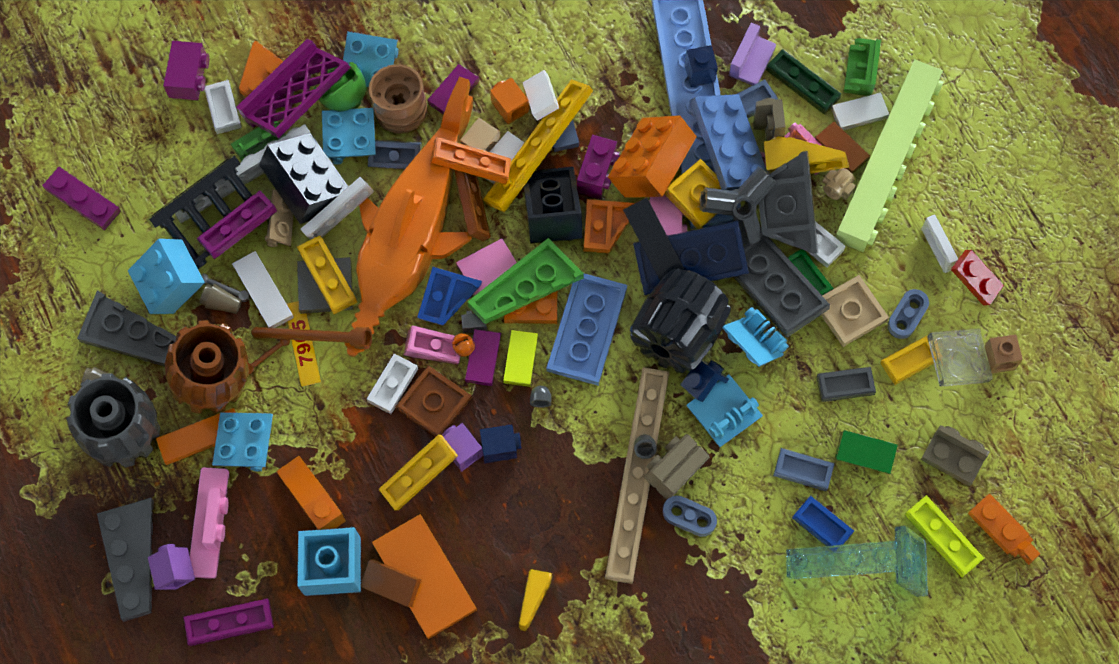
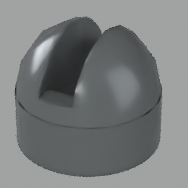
M541 385L536 386L530 394V405L537 408L551 406L552 396L549 389Z
M643 434L636 438L634 451L639 458L648 459L656 453V442L650 435Z

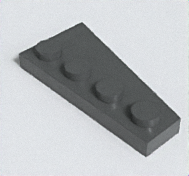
M152 498L97 514L122 621L151 614L152 577L148 557L153 555L152 510H154V500Z

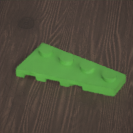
M548 238L467 301L468 307L484 324H487L583 279L584 273Z

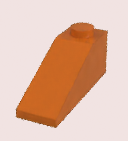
M300 456L276 471L317 530L336 529L346 522L341 511Z

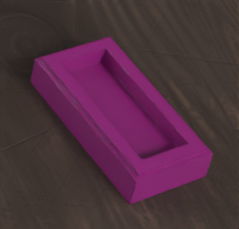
M458 64L428 98V105L444 115L447 103L459 76L470 81L469 93L479 82V77Z
M474 329L473 341L475 349L469 355L465 377L466 383L492 386L501 333Z

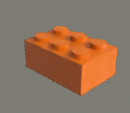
M681 116L642 118L638 122L637 128L630 140L625 144L620 157L614 163L608 179L624 197H663L697 136Z

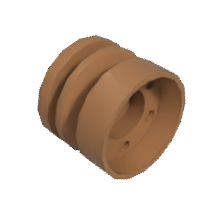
M395 64L380 69L372 76L369 83V96L379 125L386 131L397 134L408 133L417 129L424 122L428 113L423 82L418 72L409 66Z

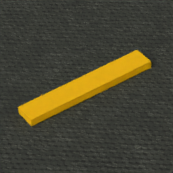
M570 80L556 99L559 109L542 118L512 159L507 183L495 182L484 197L483 201L488 206L505 213L592 94L593 90L589 85Z

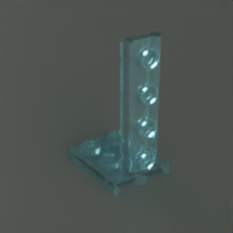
M907 526L895 527V541L786 549L787 577L790 579L896 572V583L916 597L928 596L926 541Z

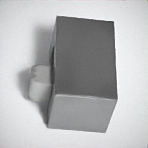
M471 310L461 315L463 333H474V329L487 331V324H484L475 313L472 314Z

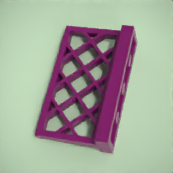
M306 39L236 108L249 126L253 128L258 126L280 138L350 69V66L347 62L317 48L313 41ZM337 67L333 72L327 73L328 69ZM321 72V76L311 78V74ZM320 84L315 90L310 91L311 86ZM303 89V93L293 96L294 91ZM302 102L298 107L292 108V104ZM285 107V111L275 113L276 109ZM284 119L276 128L274 127L275 121Z

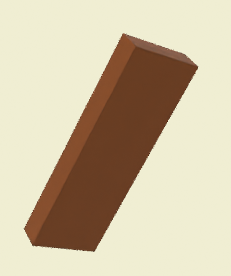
M454 170L468 235L481 241L490 239L491 235L478 177Z

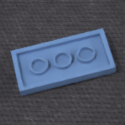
M739 94L694 97L690 103L721 189L729 191L739 189L758 166L768 173Z
M584 274L583 279L572 284L547 365V372L599 386L628 285Z

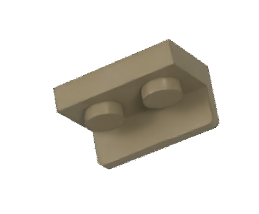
M766 98L757 101L755 104L753 128L754 130L765 129L766 141H770L774 137H784L786 125L782 99Z
M940 425L921 460L970 487L990 452L985 449L982 443L960 436V433L952 427Z

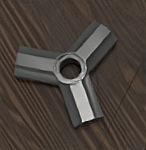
M758 166L739 189L729 191L705 187L701 191L699 199L700 210L708 213L732 215L733 221L738 220L743 244H753L763 237L756 215V205L777 182ZM745 201L742 207L737 208L738 203Z

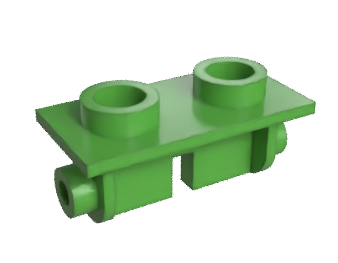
M275 121L274 127L276 128L280 122ZM258 127L232 142L231 146L242 162L246 156L256 154L264 149L269 142L277 141L286 136V134L284 133L280 138H277Z

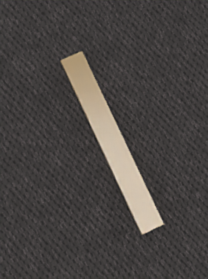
M642 368L605 575L607 580L633 584L650 483L644 476L649 472L646 466L655 457L654 454V456L648 459L639 458L634 451V442L638 436L646 434L655 440L657 446L669 377L668 371Z

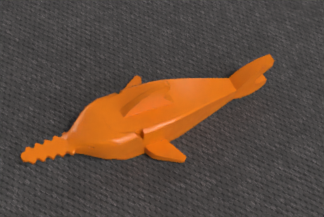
M459 76L447 103L440 129L398 177L386 194L380 207L378 208L368 198L359 205L363 227L367 235L358 253L356 266L362 302L358 305L360 312L355 313L357 321L352 323L353 329L356 327H368L371 329L372 334H374L373 327L380 324L378 318L384 317L386 310L416 290L417 286L424 279L432 259L446 258L472 240L468 232H442L448 209L454 169L431 163L433 144L436 137L459 143L467 128L473 107V97L469 96L470 81ZM345 343L349 356L355 357L358 353L364 351V349H356L350 343Z

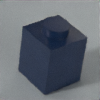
M712 45L686 50L684 66L690 87L714 83L718 66Z
M512 424L480 429L485 463L517 458L516 449H521L519 432L514 433Z

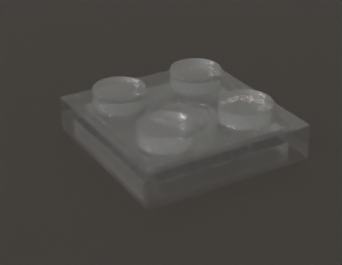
M980 329L931 332L927 336L940 387L988 383L993 379Z

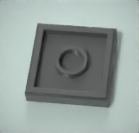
M350 257L334 258L352 290ZM297 261L300 314L331 312L305 262ZM353 305L344 310H353Z

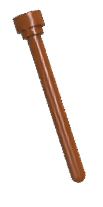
M255 327L251 331L252 336L255 338L350 343L356 349H369L372 343V332L368 327H356L350 332Z

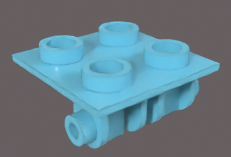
M347 31L343 61L348 64L349 62L355 63L365 78L366 87H369L372 76L377 71L388 65H394V59L398 57L399 51L396 48L397 40Z
M373 108L349 109L341 112L334 110L322 111L323 151L332 160L333 164H342L345 157L376 155Z
M752 307L745 312L744 315L746 317L723 326L728 338L733 343L738 344L746 353V357L758 367L783 356V352L789 347L786 343L787 339L779 331H775V327L770 328L764 333L771 323L767 321L763 324L766 318L758 309L754 310Z
M729 374L727 375L729 381L727 383L717 382L703 402L695 398L686 405L719 447L763 416L757 409L759 404L753 397L749 399Z
M220 412L212 465L251 467L252 471H262V467H266L273 414Z

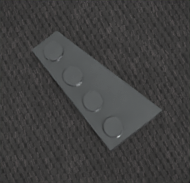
M97 291L77 339L81 343L165 367L169 344H174L176 336L161 327L155 326L144 317L131 312L125 306L116 301L114 302L103 293Z

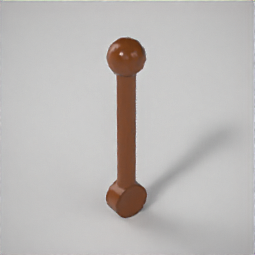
M280 339L279 343L251 364L248 363V375L252 374L256 366L279 348L289 345L290 340Z

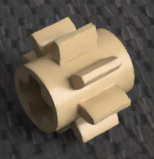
M845 168L838 171L830 170L822 181L826 184L823 187L824 192L834 200H838L841 196L847 200L856 188V185L853 184L855 181L853 174Z

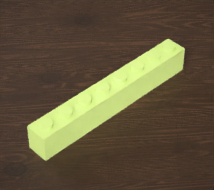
M914 59L835 238L844 245L864 252L867 244L873 245L878 234L874 227L877 222L882 224L888 209L884 208L886 200L892 202L898 187L893 186L896 179L901 180L907 167L903 165L905 157L911 158L916 144L912 143L914 136L920 138L926 123L921 122L924 115L929 117L935 102L930 100L933 94L938 96L944 82L939 79L943 70Z

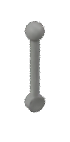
M201 274L205 283L220 286L227 292L238 296L239 299H242V302L249 300L250 295L247 291L235 290L210 279L206 274Z

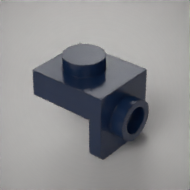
M701 360L697 367L687 374L680 385L694 398L703 402L718 380L727 383L729 378L722 373L724 368L717 362L711 360L708 363Z

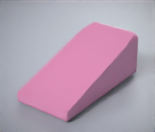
M411 326L407 334L403 355L459 364L460 356L452 348V341L455 336Z

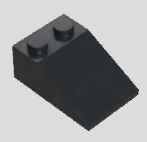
M574 167L535 170L524 185L530 244L543 243L548 238L551 241L582 239V214Z

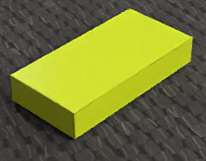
M511 330L503 380L504 384L531 386L538 333Z

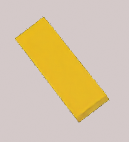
M321 235L297 246L302 259L334 315L358 303Z
M438 434L383 484L379 491L394 510H399L454 461L458 455L445 438Z

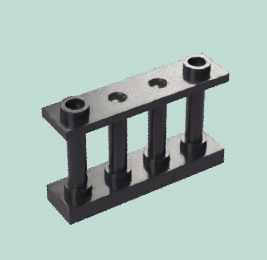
M235 155L227 158L146 219L152 228L160 226L161 229L165 228L172 239H182L197 269H200L207 263L205 258L210 254L205 249L200 253L195 251L173 221L175 219L172 215L179 210L183 213L186 212L203 234L211 227L194 206L196 204L194 202L196 197L200 194L204 197L207 196L223 218L232 211L215 190L217 188L215 183L220 179L228 180L244 202L252 197L251 192L236 174L238 173L236 167L241 163Z

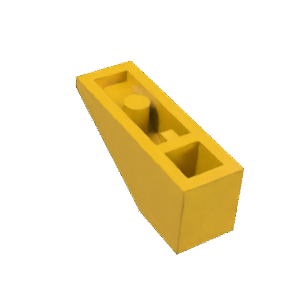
M774 137L770 141H764L768 174H771L784 163L786 164L803 151H808L810 174L849 167L844 151L791 137Z

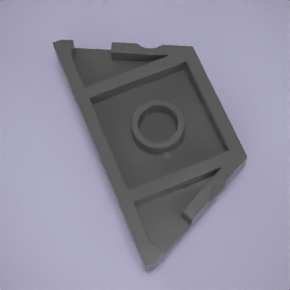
M803 151L769 174L777 183L759 202L761 231L764 236L816 254L818 253L809 156L808 151Z

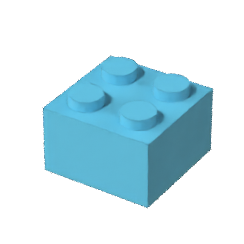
M158 239L128 270L150 314H174L205 283L182 239Z
M355 528L299 531L298 587L305 596L361 592V537Z

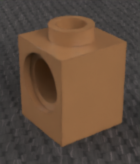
M1016 334L990 338L982 349L989 374L1016 370L1023 360Z

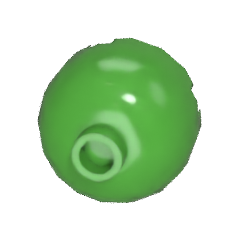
M349 62L351 65L350 69L318 99L327 109L341 112L357 109L360 106L366 92V82L362 72L355 63ZM337 67L329 69L327 73L333 72Z

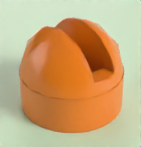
M461 333L453 338L452 348L457 355L466 357L474 351L475 343L469 335Z

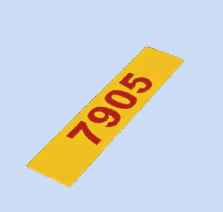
M299 301L288 303L287 306L294 317L288 321L289 329L310 330L307 313L300 314ZM292 340L301 386L320 383L321 379L313 342Z

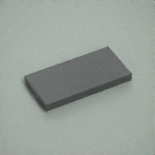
M763 235L758 242L743 245L749 273L734 276L733 278L787 338L830 309V304L769 237Z

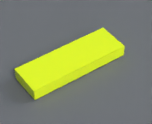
M927 495L904 514L962 578L984 559Z

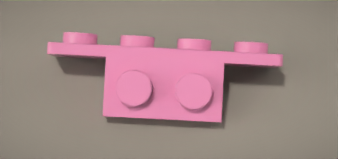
M201 468L190 550V560L195 578L215 579L217 577L220 544L225 538L223 519L224 514L228 512V498L226 497L229 478L228 469Z

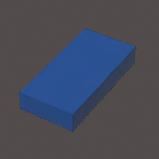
M811 495L792 517V519L834 553L839 551L854 532L852 528Z

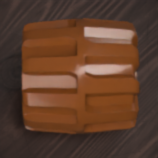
M208 320L198 321V325L189 329L184 326L177 332L174 344H169L165 360L166 380L175 400L179 404L186 402L190 405L191 412L202 414L204 409H210L214 414L225 411V407L229 402H237L242 395L249 373L248 356L242 339H236L232 335L231 327L224 323L218 326L210 324Z

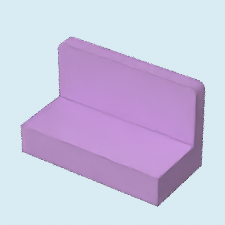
M753 23L750 24L731 62L729 76L750 85L759 83L766 65L769 63L776 48L775 43L758 37L760 26Z

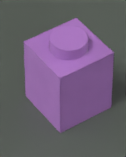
M463 423L457 427L455 425L449 427L442 434L457 453L458 457L453 462L461 472L483 456L482 447Z
M168 544L159 547L157 553L148 557L155 589L176 590L195 580L188 548L175 547L174 544Z

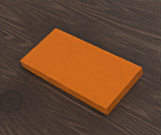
M421 514L372 542L385 565L421 579L413 606L409 608L427 639L432 638L477 611L476 606Z

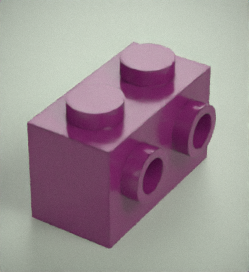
M172 41L163 84L168 98L199 101L200 91L205 89L204 70L208 69L210 62L209 54L206 53L203 43Z
M592 135L577 178L578 194L602 200L605 189L609 190L611 186L608 175L614 163L620 157V152H617V141Z

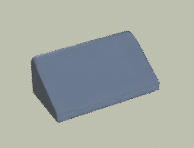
M375 140L376 155L368 156V167L406 169L421 151L422 142Z

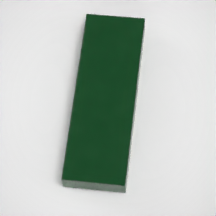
M784 49L766 65V70L824 115L841 98L842 93Z

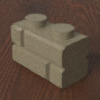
M687 434L681 439L675 436L664 447L668 452L662 458L657 455L646 466L649 472L644 476L645 479L665 499L674 496L710 458Z

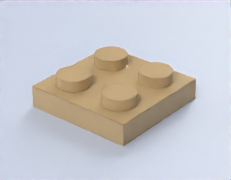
M860 275L823 295L830 304V309L821 316L842 347L886 323L889 319Z

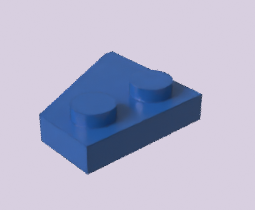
M432 267L417 318L444 326L478 290L482 281Z

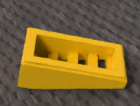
M532 569L529 571L519 621L520 630L526 631L529 628L551 584L552 573Z

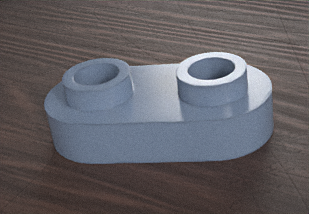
M912 289L907 291L902 297L887 325L888 331L893 337L906 339L916 329L929 306L928 296L923 291ZM909 303H916L918 308H912ZM896 324H903L905 329H899Z
M672 496L664 503L663 516L668 523L700 537L708 536L715 530L717 517L711 509L682 496ZM673 508H679L682 514L679 516H675L672 514L671 510ZM704 519L707 522V526L700 527L697 521Z

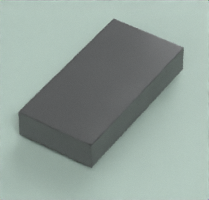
M871 367L817 374L821 402L876 394Z

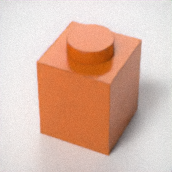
M512 77L506 81L496 83L490 90L491 103L507 124L512 123L529 112V100Z

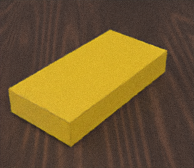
M925 336L884 358L880 364L893 384L896 385L937 363L942 357L929 337Z

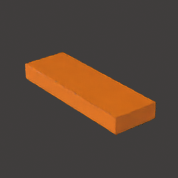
M436 137L433 144L431 163L506 184L509 179L511 158Z
M232 408L225 411V413H236V411ZM220 413L156 438L164 463L169 465L215 447Z

